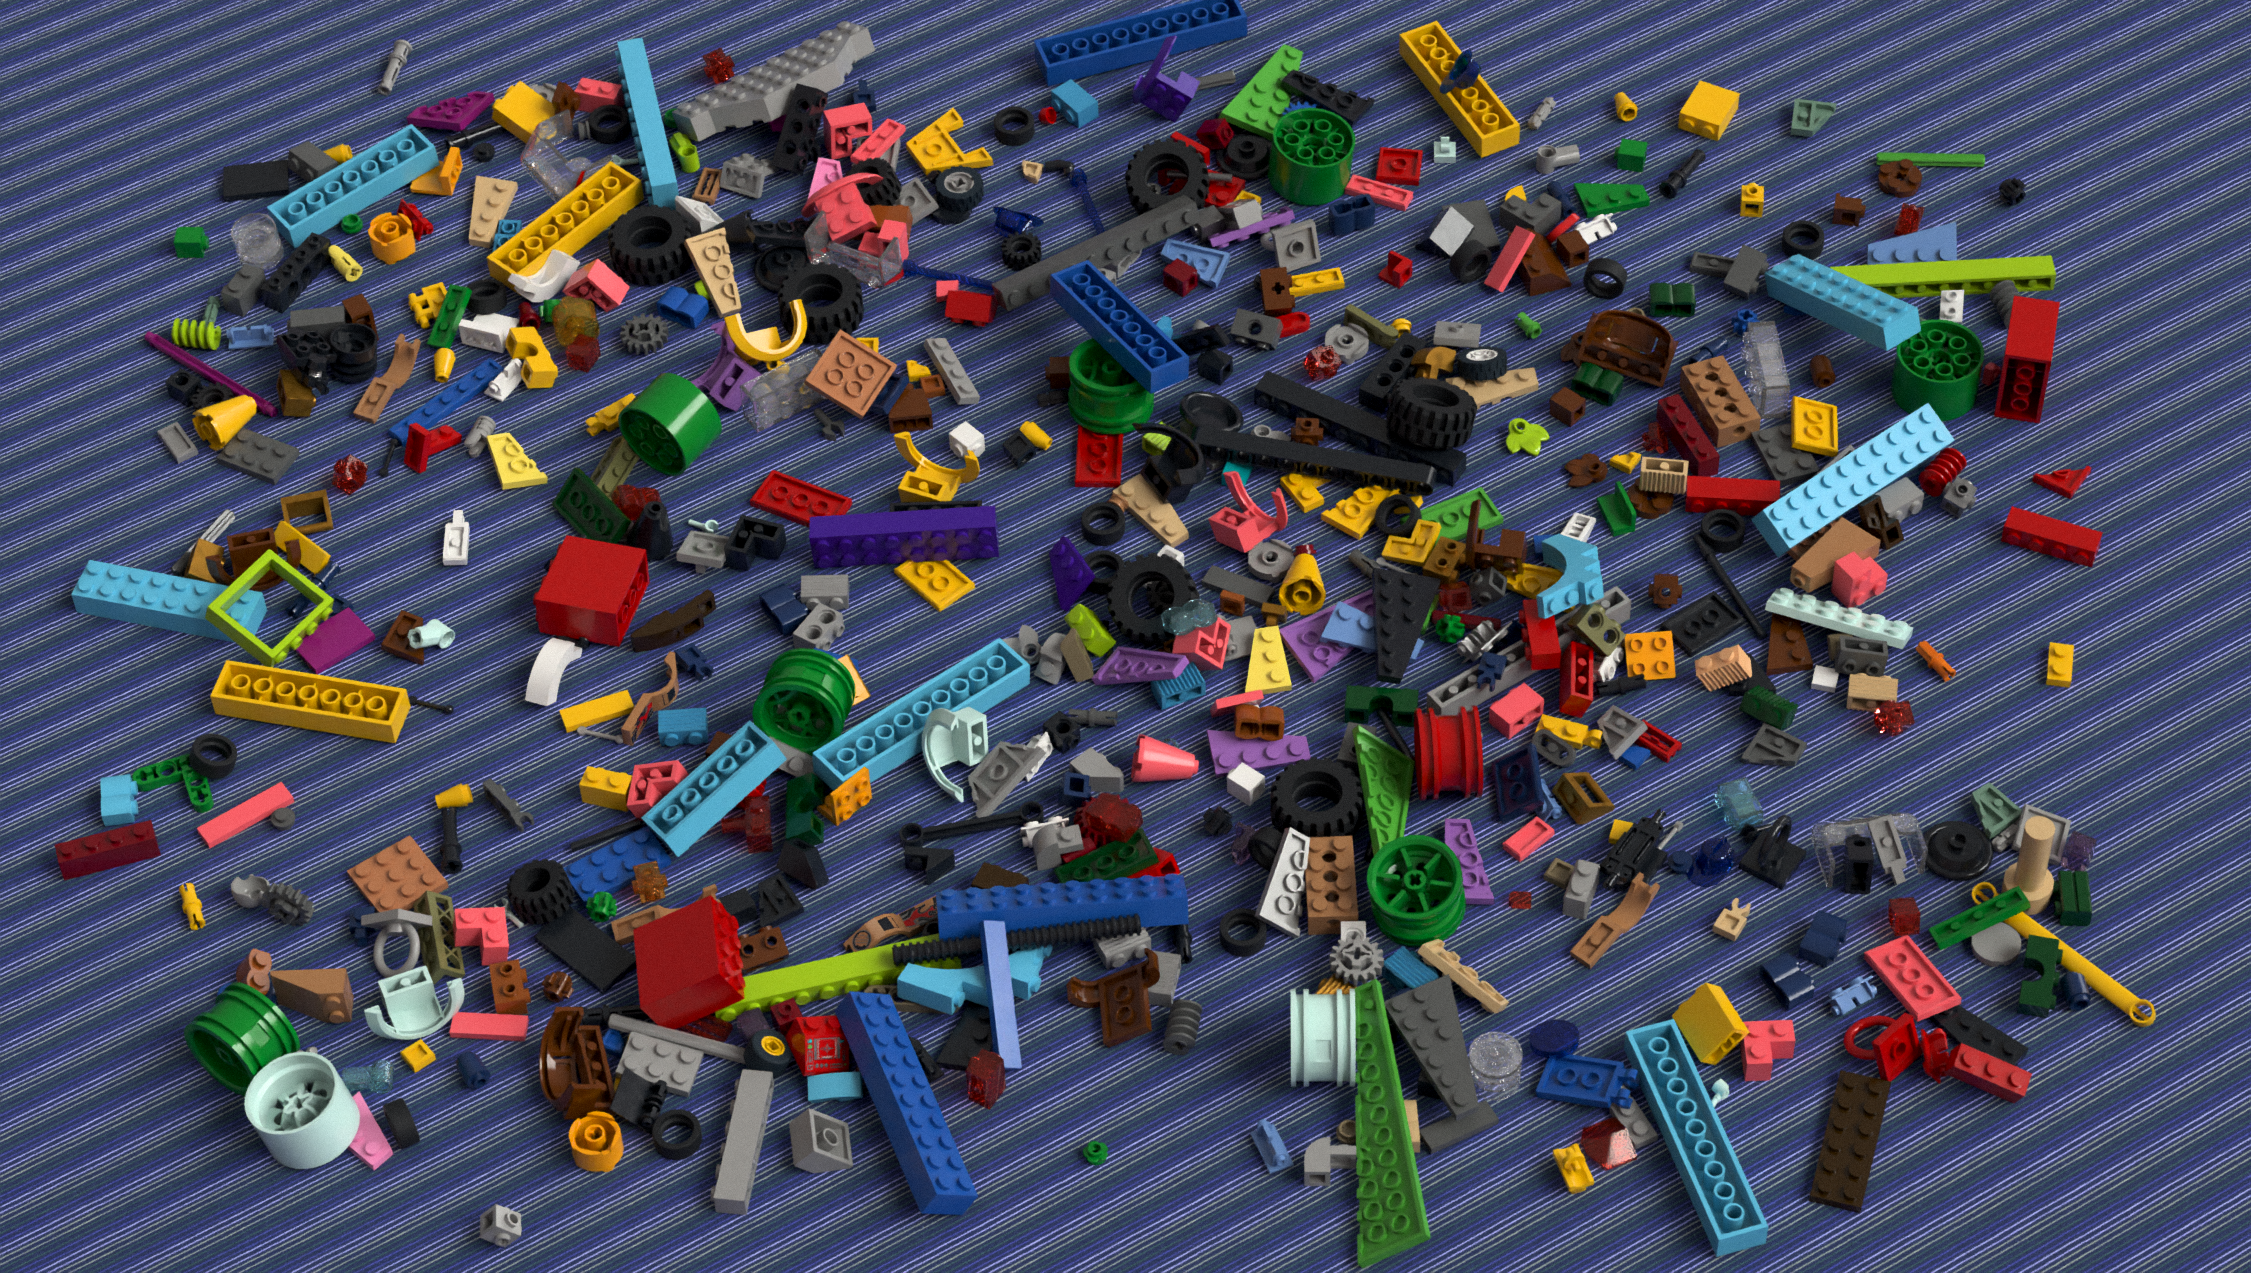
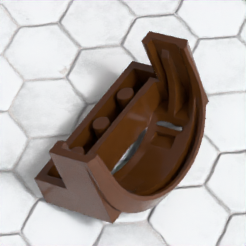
M1606 310L1592 314L1587 324L1577 358L1663 388L1679 342L1674 340L1665 327L1648 317L1629 311ZM1614 322L1609 337H1607L1610 324ZM1656 337H1657V338H1658V341H1657V344H1656V347H1655L1654 352H1652V349H1653V346H1654V343H1655V340H1656ZM1612 342H1616V343H1620V344H1624V345L1633 347V348L1638 349V350H1640V351H1642V352H1644V353H1646V354H1643V353H1640V352H1637V351H1634V350H1631V349H1628V348L1619 346V345L1614 344V343H1612Z
M555 1007L544 1030L539 1051V1080L544 1096L555 1110L563 1112L564 1119H582L587 1116V1113L595 1111L608 1113L614 1118L615 1113L610 1111L609 1108L615 1095V1090L599 1025H580L584 1016L583 1007ZM554 1056H557V1057L570 1056L571 1058H570V1059H554L553 1057H554ZM575 1062L578 1066L582 1084H578Z

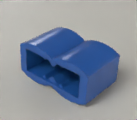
M670 286L656 303L658 314L669 321H677L682 326L690 329H695L709 313L708 301L705 297L692 293L689 294L681 287Z

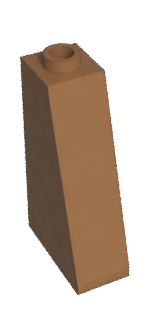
M1842 517L1792 565L1790 582L1810 593L1833 580L1835 561L1854 551L1862 560L1868 557L1875 559L1879 554L1881 540Z

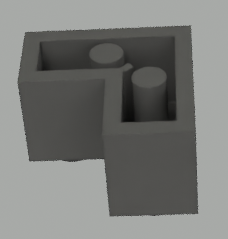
M1544 192L1532 204H1529L1513 194L1500 206L1499 225L1510 232L1514 231L1516 225L1523 229L1530 228L1544 236L1560 222L1562 202Z

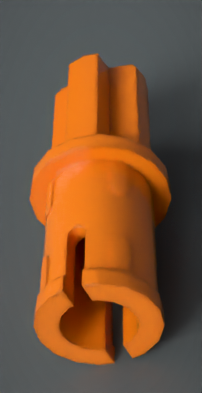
M1927 641L1918 644L1916 651L1925 659L1930 669L1933 668L1945 682L1951 680L1948 674L1952 678L1955 676L1956 670L1943 659L1944 655L1942 653H1938Z

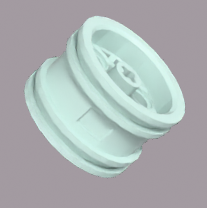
M1291 989V1087H1296V1081H1304V1087H1309V1081H1337V1087H1342V1081H1350V1087H1355V989H1349V994H1342V989H1337L1336 994H1309L1308 989H1303V994H1296V989Z

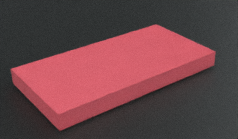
M1908 935L1864 952L1866 962L1917 1022L1961 1004L1959 994Z

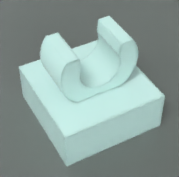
M1441 137V142H1434V163H1456V142H1449V137Z

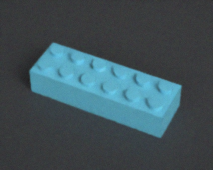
M749 720L641 818L650 830L679 857L753 789L760 785L787 758L777 745Z

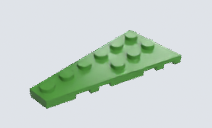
M1283 44L1227 105L1218 118H1225L1231 124L1272 141L1274 127L1279 119L1282 118L1285 107L1288 108L1292 95L1291 92L1280 86L1281 82L1293 69L1299 70L1303 52Z
M1357 725L1352 732L1373 854L1375 856L1378 850L1388 842L1404 837L1415 761Z

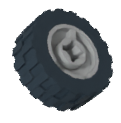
M954 166L945 169L936 178L937 201L947 210L955 212L971 210L973 207L978 206L982 201V197H984L983 179L980 173L978 174L971 167Z

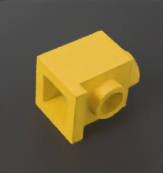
M1749 183L1746 186L1742 185L1740 216L1762 217L1764 186H1758L1756 183ZM1746 204L1758 205V208L1746 207Z

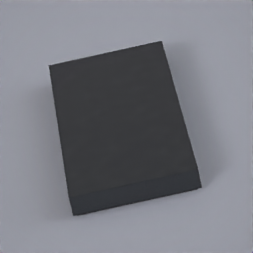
M569 906L570 908L564 911L561 917H556L553 919L554 921H551L534 935V940L600 993L604 994L636 967V957Z

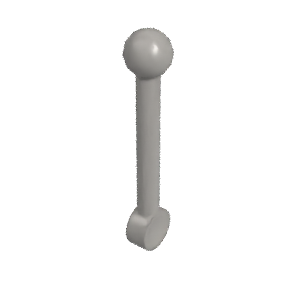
M1382 557L1376 559L1379 567L1385 566L1397 572L1418 575L1417 573H1410L1389 564Z
M584 726L577 728L579 736L591 735L614 740L618 744L623 743L622 735L613 736L586 730Z
M1677 821L1674 828L1657 848L1662 849L1674 834L1683 828V823Z

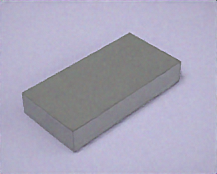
M178 422L157 431L158 437L178 464L199 454L196 446Z

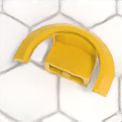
M797 299L789 302L794 320V329L791 338L781 343L776 326L746 333L739 313L725 317L724 321L729 336L736 346L734 352L751 366L757 365L758 362L762 361L767 363L769 361L781 360L794 353L801 345L807 328V319L802 300Z
M909 432L894 435L895 444L900 454L917 468L915 473L907 471L898 487L901 503L952 501L961 483L972 482L979 475L978 459L971 450L967 451L968 456H964L965 468L949 469L929 461L920 454L913 445Z

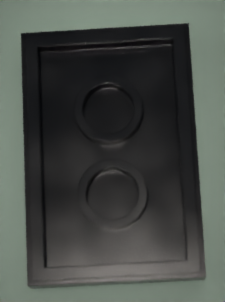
M288 159L223 167V197L225 202L289 195Z
M1712 591L1662 622L1660 630L1672 631L1673 642L1692 658L1743 626L1745 619L1715 591Z

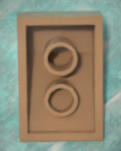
M346 968L270 971V977L280 1005L326 1023L351 1022L354 996Z

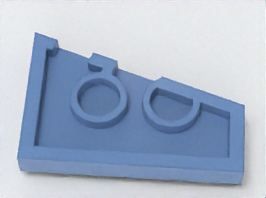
M1167 239L1161 252V260L1168 264H1171L1177 258L1197 270L1198 280L1217 289L1230 261V253Z

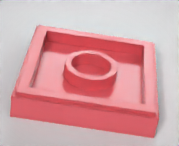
M1256 690L1217 699L1210 709L1211 716L1213 718L1235 713V706L1242 704H1258L1259 706L1264 699L1262 690Z

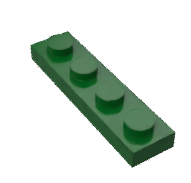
M2016 886L1928 928L1941 951L2031 908L2023 891L2019 886Z

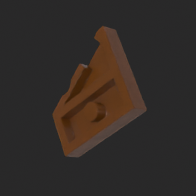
M558 81L552 105L555 109L556 120L561 121V126L558 129L559 133L568 135L575 112L580 107L581 97L567 83Z
M401 610L383 640L381 650L423 666L424 647L413 648L407 637L409 630L423 626V618Z

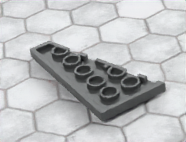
M1449 974L1384 1001L1388 1018L1454 1119L1458 1121L1478 1112L1479 1103Z

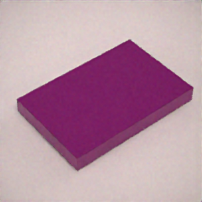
M348 607L318 625L315 632L310 636L307 634L303 638L301 645L294 651L318 675L374 641L375 634Z

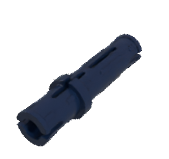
M329 561L318 574L316 573L312 576L311 582L321 590H326L329 587V582L341 570L336 563L332 566L333 561ZM300 593L285 610L290 617L293 615V618L297 619L312 601Z

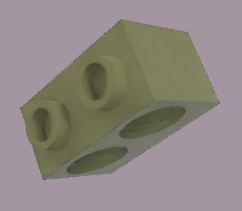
M1597 603L1583 604L1567 625L1588 646L1593 647V651L1598 656L1609 657L1626 635L1620 630L1622 627L1618 622L1609 619L1605 615L1606 611L1602 606ZM1591 615V616H1592V623H1591V625L1589 626V624H1588V617ZM1605 631L1608 632V638L1606 641L1603 637Z

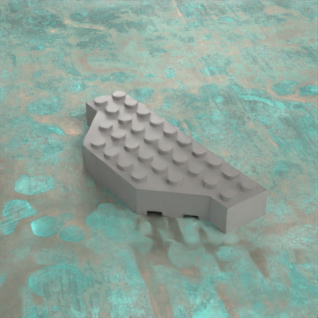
M848 21L837 24L835 29L823 31L819 34V37L805 40L801 46L786 50L784 55L770 58L766 64L751 68L749 73L735 76L731 79V82L714 87V91L708 94H700L696 97V100L690 103L680 104L678 109L672 112L678 131L686 134L688 138L700 142L717 132L725 131L726 126L741 128L752 125L753 121L763 120V122H769L786 114L797 83L818 88L826 93L842 85L845 81L844 76L849 75L853 69L851 64L856 63L858 59L875 51L868 28Z

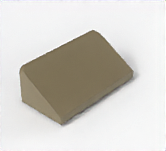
M1072 628L1061 642L1060 649L1076 682H1082L1093 678V663L1077 630Z

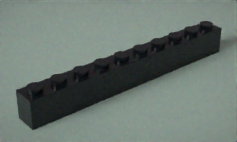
M1270 371L1266 372L1254 388V403L1260 407L1267 408L1295 421L1296 418H1319V428H1323V433L1369 451L1379 457L1432 466L1437 471L1436 480L1440 483L1453 487L1466 470V453L1454 448L1434 449L1433 447H1423L1420 444L1411 443L1409 440L1399 437L1398 433H1394L1391 427H1389L1387 420Z

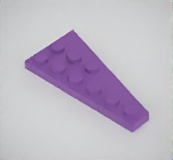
M1372 589L1343 601V603L1373 617ZM1336 605L1279 629L1281 640L1313 683L1318 681L1355 648L1352 646L1348 648L1338 646L1339 643L1331 641L1327 643L1319 641Z

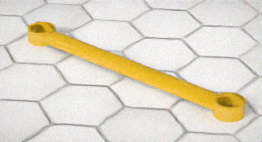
M1988 882L1978 883L1972 890V898L1976 906L1981 904L1976 899V895L1984 901L1989 900L1980 891L1982 889L1992 890L1994 893L1993 897L2000 895L1995 887ZM2024 912L2003 921L2027 940L2029 935L2058 939V949L2063 950L2061 960L2063 967L2070 972L2083 974L2087 985L2128 1014L2135 1025L2147 1027L2154 1022L2156 1012L2150 1001L2135 996ZM2138 1007H2149L2152 1011L2151 1016L2145 1015ZM2133 1012H2135L2144 1021L2136 1019L2133 1015Z

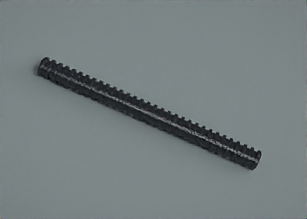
M1134 913V916L1127 914L1126 917H1122V915H1119V918L1111 916V919L1103 917V920L1096 918L1095 921H1091V919H1088V922L1080 920V923H1076V921H1072V924L1069 925L1068 922H1065L1061 926L1060 923H1057V926L1049 924V927L1041 925V928L1038 929L1037 926L1030 930L1029 927H1026V930L1018 928V931L1015 932L1011 929L1010 932L1006 933L1008 950L1016 952V949L1024 951V948L1031 950L1032 947H1036V949H1039V946H1044V948H1047V945L1055 947V944L1062 946L1066 942L1067 945H1070L1071 942L1078 944V941L1086 943V940L1093 942L1097 938L1098 941H1101L1102 938L1109 940V937L1117 939V936L1120 935L1122 938L1128 934L1129 937H1132L1136 933L1137 936H1140L1142 931L1140 916L1138 913ZM972 934L968 938L967 935H964L961 939H959V936L953 940L949 937L945 941L941 938L938 942L935 939L930 943L926 940L922 944L918 941L915 945L910 942L907 946L903 943L897 947L895 944L892 947L894 965L899 967V964L904 966L907 963L915 964V962L923 964V961H927V963H930L931 960L938 962V959L946 961V958L954 960V957L962 959V956L969 958V955L977 957V954L982 955L980 934L976 937Z

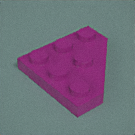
M473 91L467 93L468 97L458 100L452 97L438 101L439 105L429 108L423 105L417 107L406 117L408 125L412 124L418 127H432L438 130L449 129L459 132L465 129L468 124L495 101L494 95L489 92Z

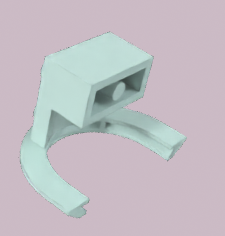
M966 707L956 712L938 708L933 710L926 719L922 733V751L926 765L934 780L949 796L961 803L964 802L963 789L950 782L940 767L957 760L972 766L982 762L989 754L986 715L971 707Z
M426 965L380 980L378 985L382 1001L392 1026L383 1020L379 1005L365 1009V1017L370 1029L377 1035L387 1039L409 1040L427 1036L443 1027L461 1008L465 994L462 978L447 982L449 1000L443 1011L436 997L433 981Z

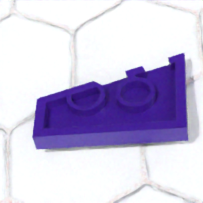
M1062 536L1049 552L1060 608L1068 611L1096 576L1070 539Z

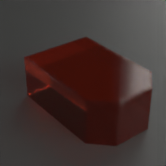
M1512 891L1509 894V906L1514 909H1531V892Z

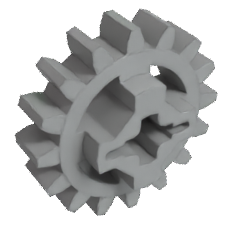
M1357 935L1355 940L1347 936L1346 942L1339 939L1338 945L1332 946L1329 958L1331 972L1336 971L1335 978L1343 977L1344 984H1347L1350 980L1353 981V986H1357L1359 981L1365 984L1367 979L1372 981L1376 979V975H1381L1382 967H1384L1383 950L1378 949V943L1370 944L1369 937L1363 941L1360 935Z

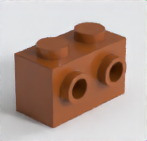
M519 959L489 964L497 1014H527V1003H531L529 988L524 989V983H528L526 968L521 969Z

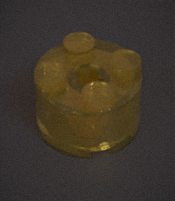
M565 296L553 309L551 314L555 335L561 345L568 348H580V344L587 342L589 345L599 336V323L593 302L583 298Z

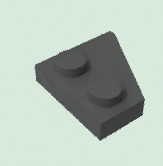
M1764 722L1742 755L1741 762L1744 764L1795 766L1806 750L1807 743Z

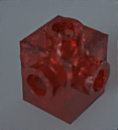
M721 47L702 56L706 64L703 69L708 79L712 77L715 84L725 82L735 76L732 67H735L730 55H725Z
M1332 345L1318 346L1310 350L1302 362L1312 381L1334 377L1342 364L1340 356Z
M351 454L344 459H339L333 468L335 472L331 484L346 494L351 495L366 482L368 465Z
M1895 700L1884 701L1874 711V724L1878 728L1880 735L1889 733V736L1900 735L1904 733V730L1915 724L1909 700L1895 703Z

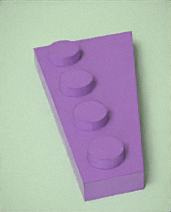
M1284 206L1280 208L1281 213L1269 212L1262 215V221L1241 229H1226L1207 237L1209 244L1220 249L1228 246L1229 241L1237 239V242L1250 238L1249 234L1255 232L1263 234L1270 231L1272 226L1278 225V227L1289 225L1291 223L1290 220L1295 219L1293 210Z
M1118 646L1093 676L1092 680L1095 685L1176 679L1182 674L1189 661L1186 655Z
M1207 730L1216 778L1227 776L1233 768L1236 769L1242 762L1252 769L1260 771L1288 766L1291 763L1295 765L1296 761L1304 759V761L1310 760L1306 736L1283 735V739L1269 741L1260 737L1242 739L1235 736V732Z
M1445 819V844L1455 853L1460 862L1466 904L1494 905V896L1489 887L1487 874L1484 871L1482 857L1479 855L1470 819Z

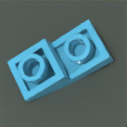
M840 1072L807 1076L808 1101L811 1103L835 1099L842 1102L863 1098L861 1072Z

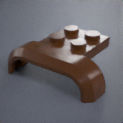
M1148 948L1144 949L1145 955L1148 958L1139 964L1095 981H1082L1076 977H1071L1067 983V996L1070 1003L1083 1008L1100 1007L1103 1044L1108 1048L1152 1031L1148 988L1159 981L1160 968L1157 954Z

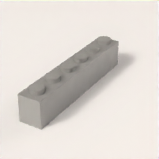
M742 1069L740 1079H736V1100H732L730 1104V1115H732L731 1121L726 1122L725 1136L727 1140L726 1143L721 1144L720 1157L722 1162L717 1164L715 1178L717 1185L712 1186L710 1199L715 1204L716 1212L747 1215L775 1087L772 1072Z

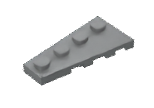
M1289 827L1284 831L1254 917L1293 938L1300 937V928H1298L1299 917L1302 916L1303 906H1300L1301 895L1305 890L1303 877L1304 870L1307 869L1310 838Z

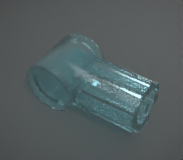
M378 1060L373 1062L371 1066L349 1067L342 1070V1080L348 1090L371 1089L375 1093L385 1094L393 1089L394 1065L390 1061Z

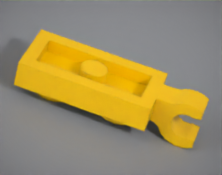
M631 393L595 413V417L588 418L585 421L589 426L586 429L591 436H595L603 429L610 432L619 427L618 417L620 412L636 396Z
M1542 714L1535 731L1536 733L1542 729L1549 730L1573 748L1580 750L1583 744L1595 749H1600L1602 744V731L1596 729L1588 731L1587 725Z

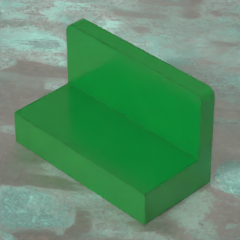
M1621 481L1615 482L1614 494L1597 498V505L1613 537L1634 532L1636 524V511Z

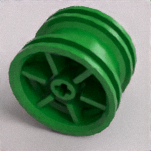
M1424 835L1399 837L1384 845L1372 858L1367 873L1372 912L1379 930L1388 939L1403 946L1420 948L1422 944L1436 939L1444 941L1457 930L1465 915L1466 898L1460 862L1455 853L1445 843ZM1390 895H1395L1392 901L1388 899ZM1435 901L1440 902V904L1436 907H1432L1435 904Z

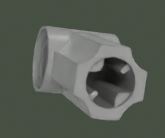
M1576 144L1555 148L1551 145L1540 146L1537 152L1536 170L1543 174H1550L1555 170V167L1579 163V148Z

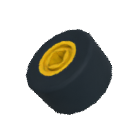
M763 1029L757 1031L751 1037L743 1057L745 1064L750 1070L772 1072L773 1078H776L785 1072L792 1060L793 1053L784 1035L774 1030Z

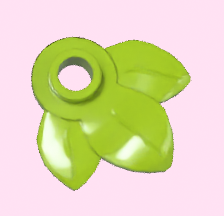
M1516 418L1508 425L1509 435L1506 439V446L1512 454L1523 449L1531 455L1538 456L1541 442L1549 440L1550 437L1542 426L1529 424L1524 419Z

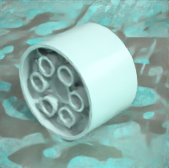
M295 1052L271 1061L253 1078L245 1096V1111L251 1124L272 1156L279 1163L290 1168L310 1169L332 1161L351 1144L359 1127L360 1114L355 1100L332 1063L316 1053Z

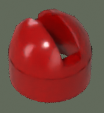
M1046 107L1040 110L1038 119L1042 124H1053L1056 121V111L1053 107Z

